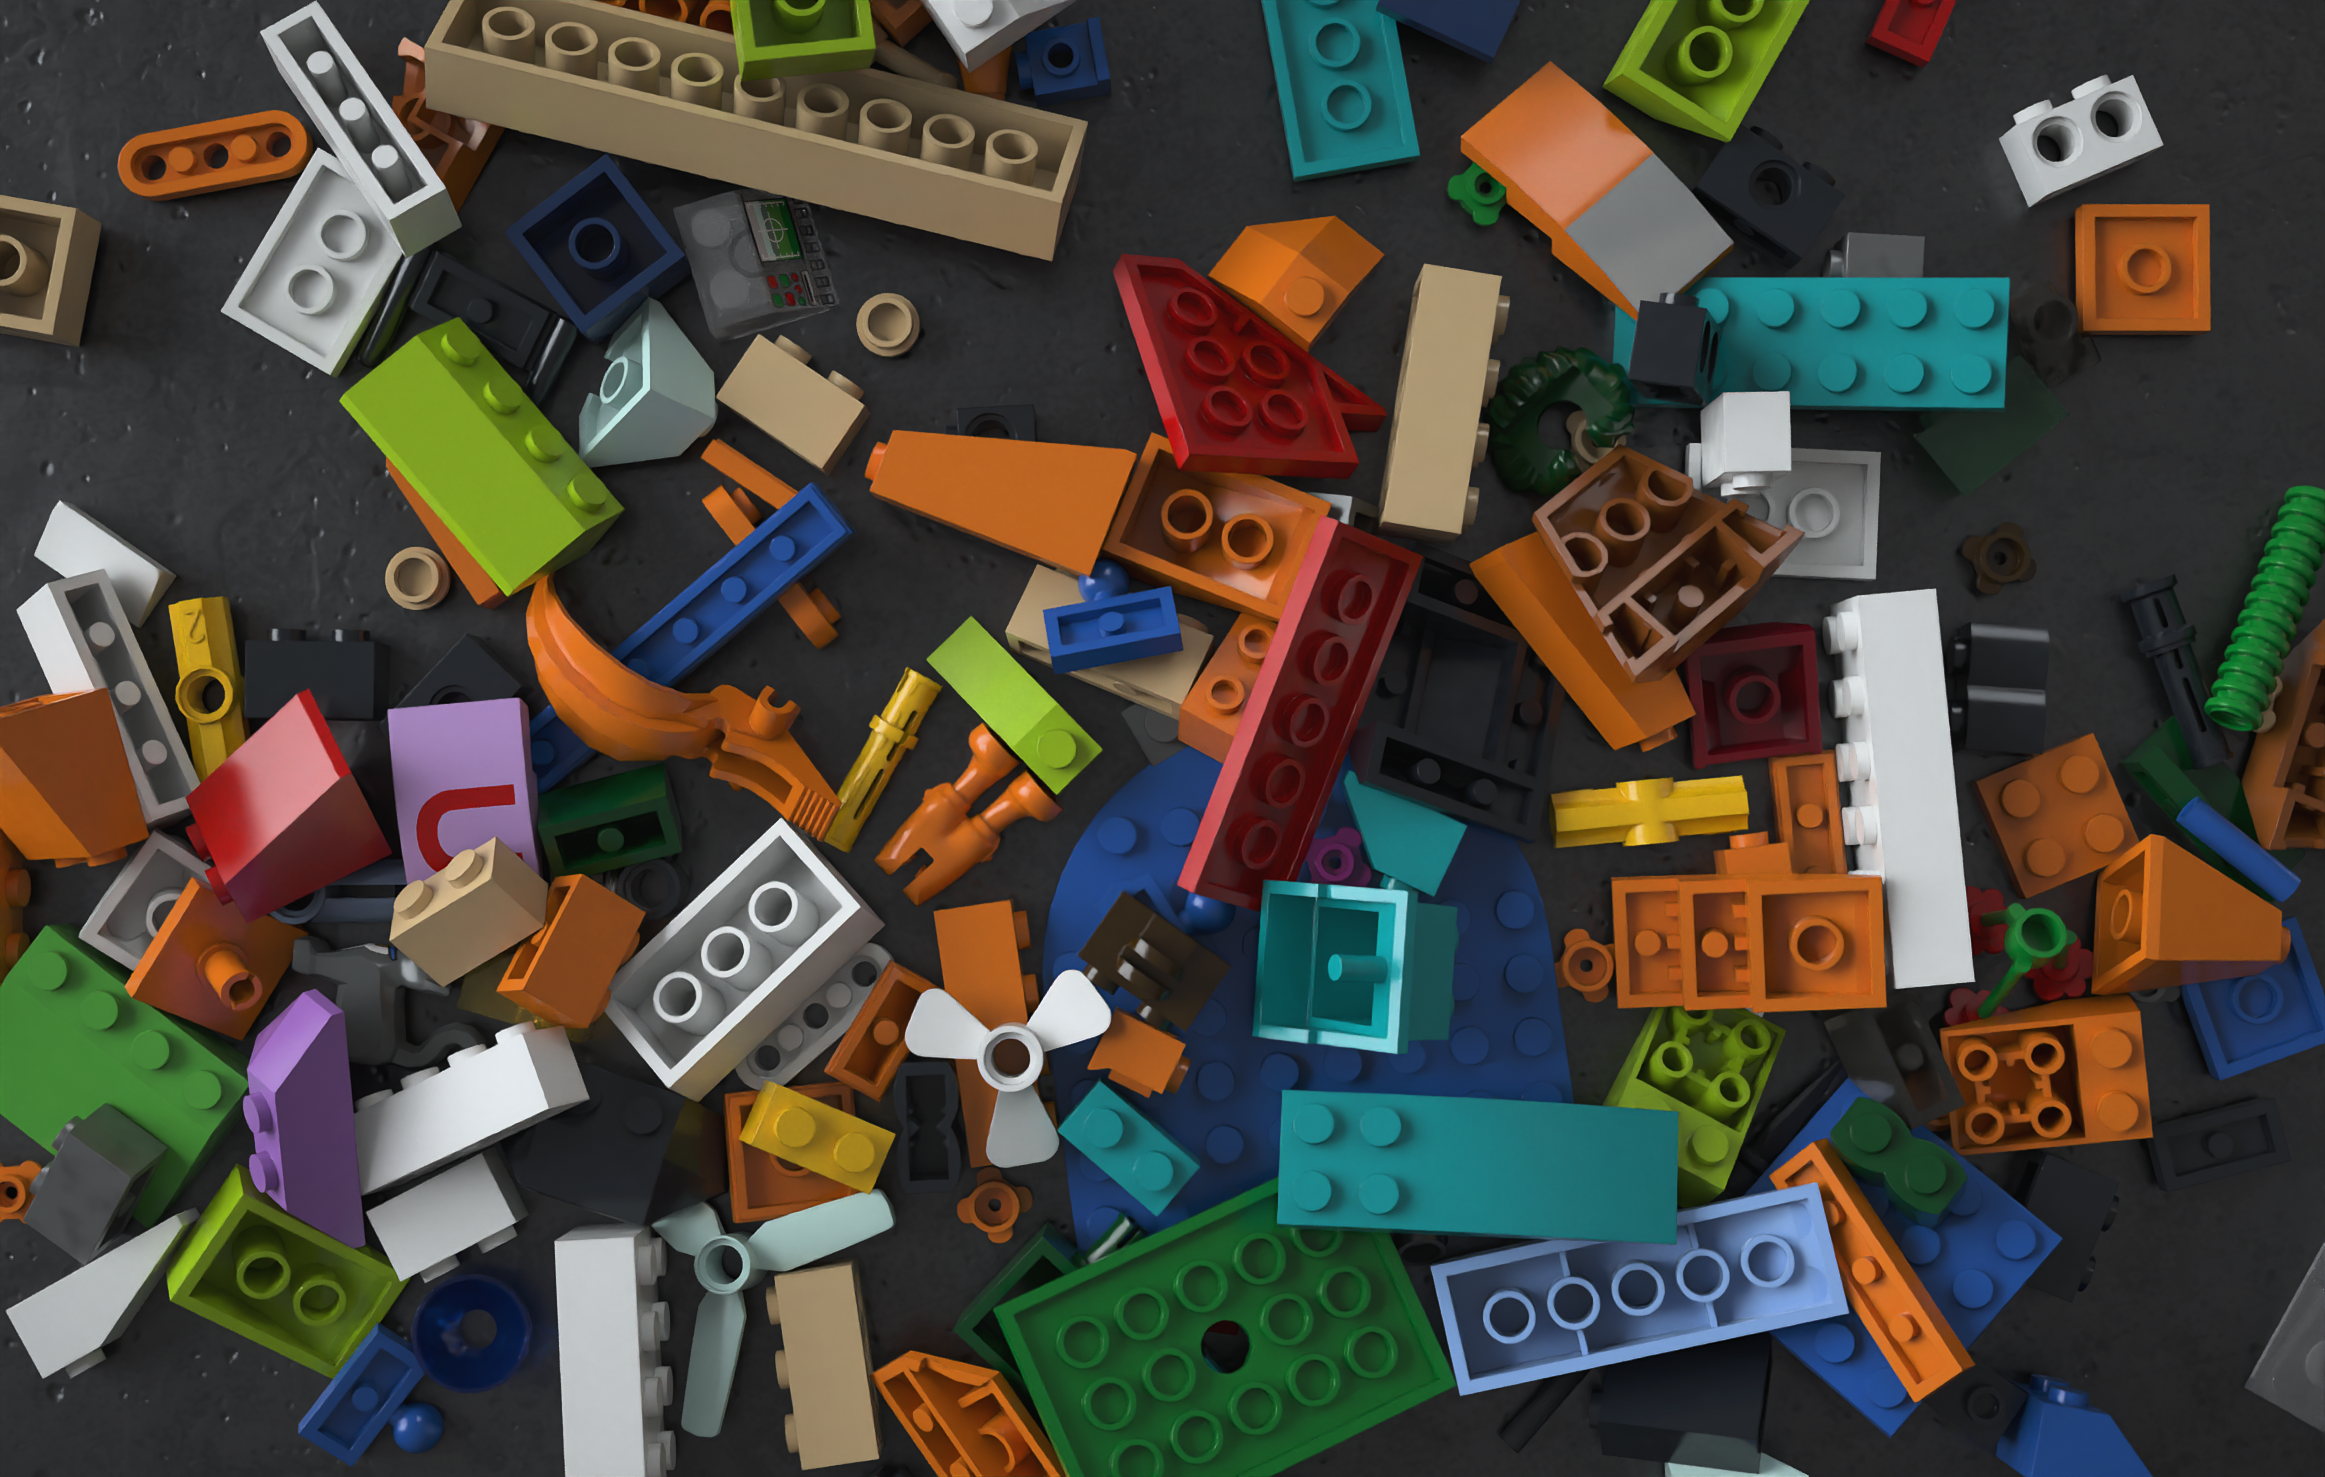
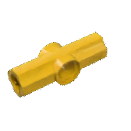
M224 596L196 598L168 605L180 676L176 686L175 700L179 710L187 719L194 769L200 783L209 777L251 737L248 718H244L245 679L240 673L229 599ZM218 679L224 687L225 700L217 711L210 713L203 704L202 694L209 682Z
M1742 775L1674 782L1673 777L1620 782L1616 783V788L1597 790L1591 788L1549 794L1548 812L1554 848L1622 842V846L1676 842L1680 841L1679 836L1713 835L1748 830L1749 806Z

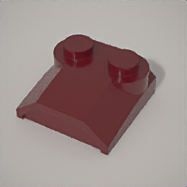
M1767 622L1721 628L1679 664L1680 671L1685 679L1686 693L1696 713L1695 716L1688 718L1695 769H1703L1705 765L1806 752H1812L1813 755L1823 753L1815 630L1809 624Z

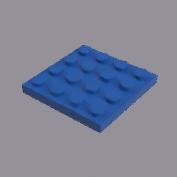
M1855 1069L1744 1196L1777 1190L1769 1175L1812 1142L1827 1138L1830 1142V1131L1858 1097L1875 1100L1890 1108L1904 1121L1912 1137L1935 1143L1958 1161L1968 1178L1965 1193L1937 1229L1919 1225L1902 1215L1891 1204L1883 1188L1870 1186L1854 1177L1853 1179L1966 1351H1968L2060 1245L2063 1238ZM1847 1297L1848 1314L1766 1331L1890 1439L1925 1401V1399L1917 1403L1913 1401Z

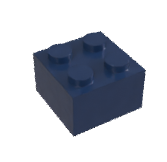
M607 153L504 231L580 332L595 346L620 328L648 297L655 300L696 270Z

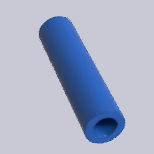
M2200 797L2193 798L2179 813L2176 819L2179 824L2278 903L2287 900L2298 888L2301 882L2299 876Z

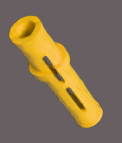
M906 667L905 674L881 716L876 714L873 716L869 724L873 730L836 794L842 806L823 841L846 853H850L853 848L852 845L879 800L906 749L913 750L919 738L914 735L938 692L943 688V686L909 667Z

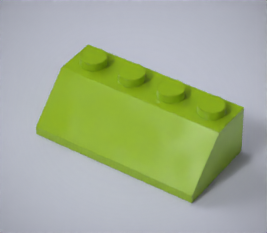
M1651 0L1602 87L1655 120L1727 143L1731 141L1810 0Z
M460 317L417 334L346 391L339 400L507 597L589 553L625 510L604 483L597 478L566 442L561 433L554 428Z

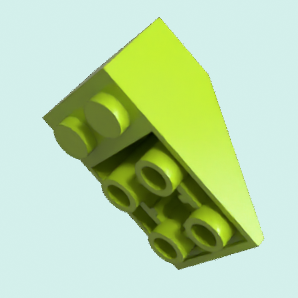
M1683 1006L1653 1007L1602 1105L1678 1111L1677 1205L1683 1208L1710 1203L1724 1191L1786 1033V1030L1762 1017L1756 1016L1744 1008L1685 1011Z

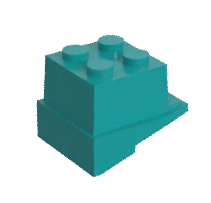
M1263 880L1252 1036L1394 1054H1408V1041L1449 1040L1450 1019L1455 1005L1452 983L1454 954L1459 943V932L1456 926L1458 907L1418 903L1417 891Z

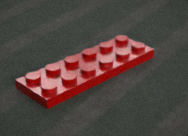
M1324 515L1320 516L1177 882L1178 886L1197 895L1261 912L1263 880L1296 882L1424 556Z

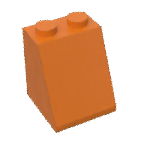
M107 687L44 694L0 707V828L27 860L54 859L56 868L68 867L86 861L90 867L98 866L127 857V845L150 838Z

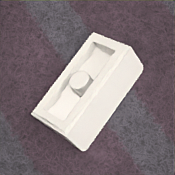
M61 500L52 510L34 554L35 557L66 578L105 568L127 620L139 628L144 624L177 576L74 504Z

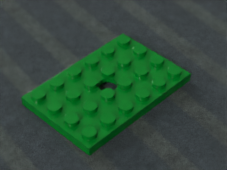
M1279 1176L993 1308L1066 1477H1271L1457 1386L1390 1234L1382 1232L1279 1228L1277 1225ZM1223 1320L1238 1324L1246 1332L1250 1344V1350L1246 1355L1244 1365L1238 1370L1227 1374L1211 1369L1203 1359L1201 1352V1341L1206 1330L1214 1323Z

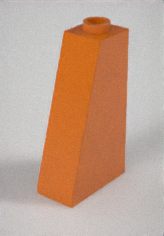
M893 430L888 444L878 441L867 464L865 478L873 481L869 491L877 499L1076 576L1091 578L1096 560L1101 557L1103 546L1138 461L1137 454L1126 449Z
M1538 531L1499 547L1469 564L1477 580L1614 751L1636 742L1639 743L1642 752L1658 747L1678 737L1674 725L1696 715L1676 669L1672 670L1661 681L1632 683L1572 584L1543 543Z

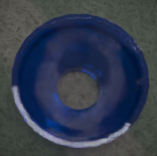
M464 1274L452 1277L437 1285L424 1297L416 1310L412 1323L411 1342L414 1355L421 1369L432 1381L445 1389L458 1393H480L492 1390L503 1384L520 1368L527 1356L531 1343L532 1324L524 1301L510 1285L498 1278L483 1274ZM483 1310L494 1318L497 1333L490 1345L474 1347L463 1339L460 1324L467 1312Z

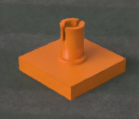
M191 877L124 988L131 998L243 1041L291 963L294 940L303 935L307 936L308 931L302 924L283 923L270 914L247 924L234 901L222 906L211 884Z

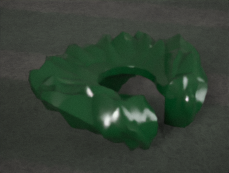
M1557 345L1555 351L1539 350L1537 356L1523 357L1519 365L1511 367L1507 377L1497 383V393L1493 399L1488 401L1489 413L1484 414V423L1490 425L1487 450L1493 456V465L1498 468V476L1503 484L1515 493L1532 492L1543 496L1558 494L1582 475L1579 462L1573 452L1566 449L1551 448L1544 444L1539 436L1538 426L1541 416L1550 406L1556 403L1571 402L1583 409L1586 415V430L1589 438L1600 448H1614L1621 436L1633 432L1635 426L1632 420L1635 414V407L1630 404L1631 383L1627 379L1628 376L1624 367L1619 363L1608 364L1590 349L1580 347L1572 351Z

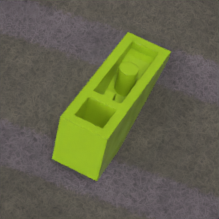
M972 616L926 659L1056 795L1060 796L1104 753L1103 749Z

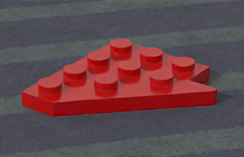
M1122 254L1112 271L1179 471L1335 479L1350 478L1359 465V460L1348 430L1376 432L1387 417L1386 411L1382 406L1180 259Z

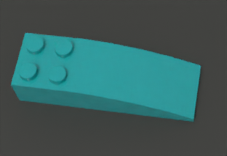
M1282 1090L1277 1225L1279 1228L1677 1245L1678 1111L1487 1098Z

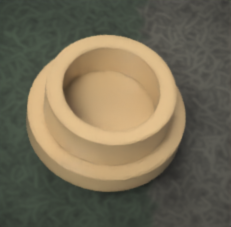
M894 293L878 294L866 301L861 307L856 322L857 333L863 345L875 355L881 357L900 356L910 350L919 337V315L913 304L903 296Z
M410 547L400 551L391 559L386 569L385 583L389 595L397 604L410 610L422 611L435 607L445 598L450 588L451 575L446 561L438 553L424 547Z

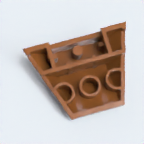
M1621 444L1535 511L1532 517V521L1543 543L1572 584L1633 684L1661 681L1744 610L1799 544L1805 532L1787 523L1784 529L1781 530L1747 514L1749 505L1739 500L1732 499L1726 504L1693 487L1692 478Z
M2324 619L2282 660L2284 669L2278 677L2282 681L2283 691L2275 698L2273 706L2276 724L2267 732H2257L2241 781L2259 844L2267 850H2286L2287 848L2325 849Z

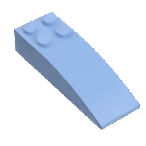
M1817 1182L1677 1209V1245L1534 1239L1442 1259L1431 1264V1271L1460 1396L1849 1313Z

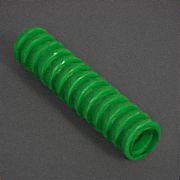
M2295 486L2289 488L2285 493L2284 502L2286 505L2279 509L2277 514L2279 522L2271 530V537L2273 539L2266 543L2264 548L2266 557H2263L2257 566L2260 574L2253 578L2251 582L2253 591L2246 596L2244 601L2247 609L2240 612L2238 616L2240 627H2236L2232 632L2231 640L2234 644L2226 648L2224 656L2227 662H2223L2219 666L2217 673L2220 680H2216L2211 687V693L2214 697L2209 698L2204 706L2205 713L2221 726L2245 732L2258 730L2262 727L2264 718L2261 712H2265L2269 708L2271 701L2268 695L2272 694L2277 687V680L2274 677H2278L2284 669L2281 659H2285L2290 653L2291 648L2288 642L2296 637L2297 627L2295 624L2302 620L2304 615L2302 606H2305L2311 597L2308 589L2315 585L2317 581L2315 572L2322 567L2324 562L2321 554L2325 553V490L2321 488Z

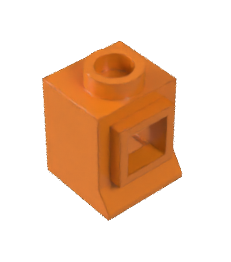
M1116 1006L1110 1025L1103 1033L1087 1069L1099 1070L1109 1068L1111 1069L1108 1074L1109 1079L1149 1098L1152 1090L1160 1094L1166 1090L1175 1095L1192 1059L1182 1055L1186 1046V1040L1170 1032L1166 1033L1152 1023Z

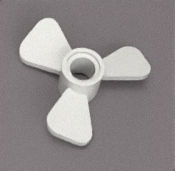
M1074 969L1066 970L1056 978L1027 1025L1019 1022H1008L995 1027L992 1031L951 994L943 989L933 988L925 991L919 997L905 1032V1042L910 1051L919 1056L977 1060L982 1077L989 1085L999 1090L988 1135L986 1154L994 1165L1009 1168L1046 1161L1056 1153L1059 1146L1058 1132L1032 1084L1044 1066L1045 1052L1104 1033L1111 1022V1010L1092 982L1081 971ZM1005 1039L1021 1041L1026 1045L1030 1053L1029 1067L1019 1074H1007L1001 1071L994 1061L995 1046Z

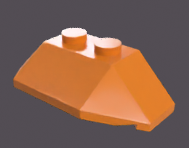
M911 1350L869 1375L938 1477H1066L1054 1448L1000 1371Z

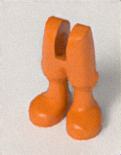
M984 722L971 731L969 735V745L973 756L967 769L954 784L944 782L932 789H927L924 792L922 804L897 829L873 859L889 877L902 864L906 865L917 857L915 852L920 848H923L933 858L934 861L929 866L924 864L915 875L916 878L902 890L917 908L953 884L979 862L991 861L1001 841L999 833L1017 820L1029 816L1042 822H1049L1054 820L1063 810L1062 805L1033 770L1026 767L984 811L975 814L971 818L967 816V813L973 807L972 804L988 788L1007 776L1022 763L1021 758Z

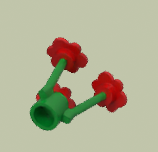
M1965 886L1972 956L1982 953L1983 950L1988 954H1998L2005 946V951L2013 962L2010 969L1992 991L1981 990L1976 995L1968 988L1959 987L1954 989L1948 997V1006L1950 1008L1943 1015V1023L1946 1027L2009 1013L2008 1009L1999 1005L2023 976L2029 980H2034V992L2043 1001H2057L2064 994L2071 998H2078L2085 993V980L2092 978L2093 952L2087 949H2080L2081 940L2073 931L2066 930L2065 924L2057 914L2044 908H2031L2025 911L2019 903H2012L2009 907L2003 906V895L1999 890L1990 888L1981 892L1975 886Z

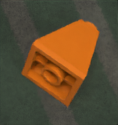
M2150 834L2097 873L2092 994L2106 996L2258 975L2274 964H2282L2288 956L2291 934L2287 927L2282 926L2281 910L2164 836Z

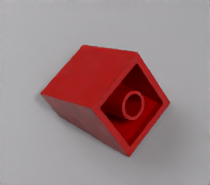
M310 689L296 694L185 798L196 823L185 828L202 862L213 858L216 865L205 870V874L221 905L224 906L234 901L247 924L392 854Z

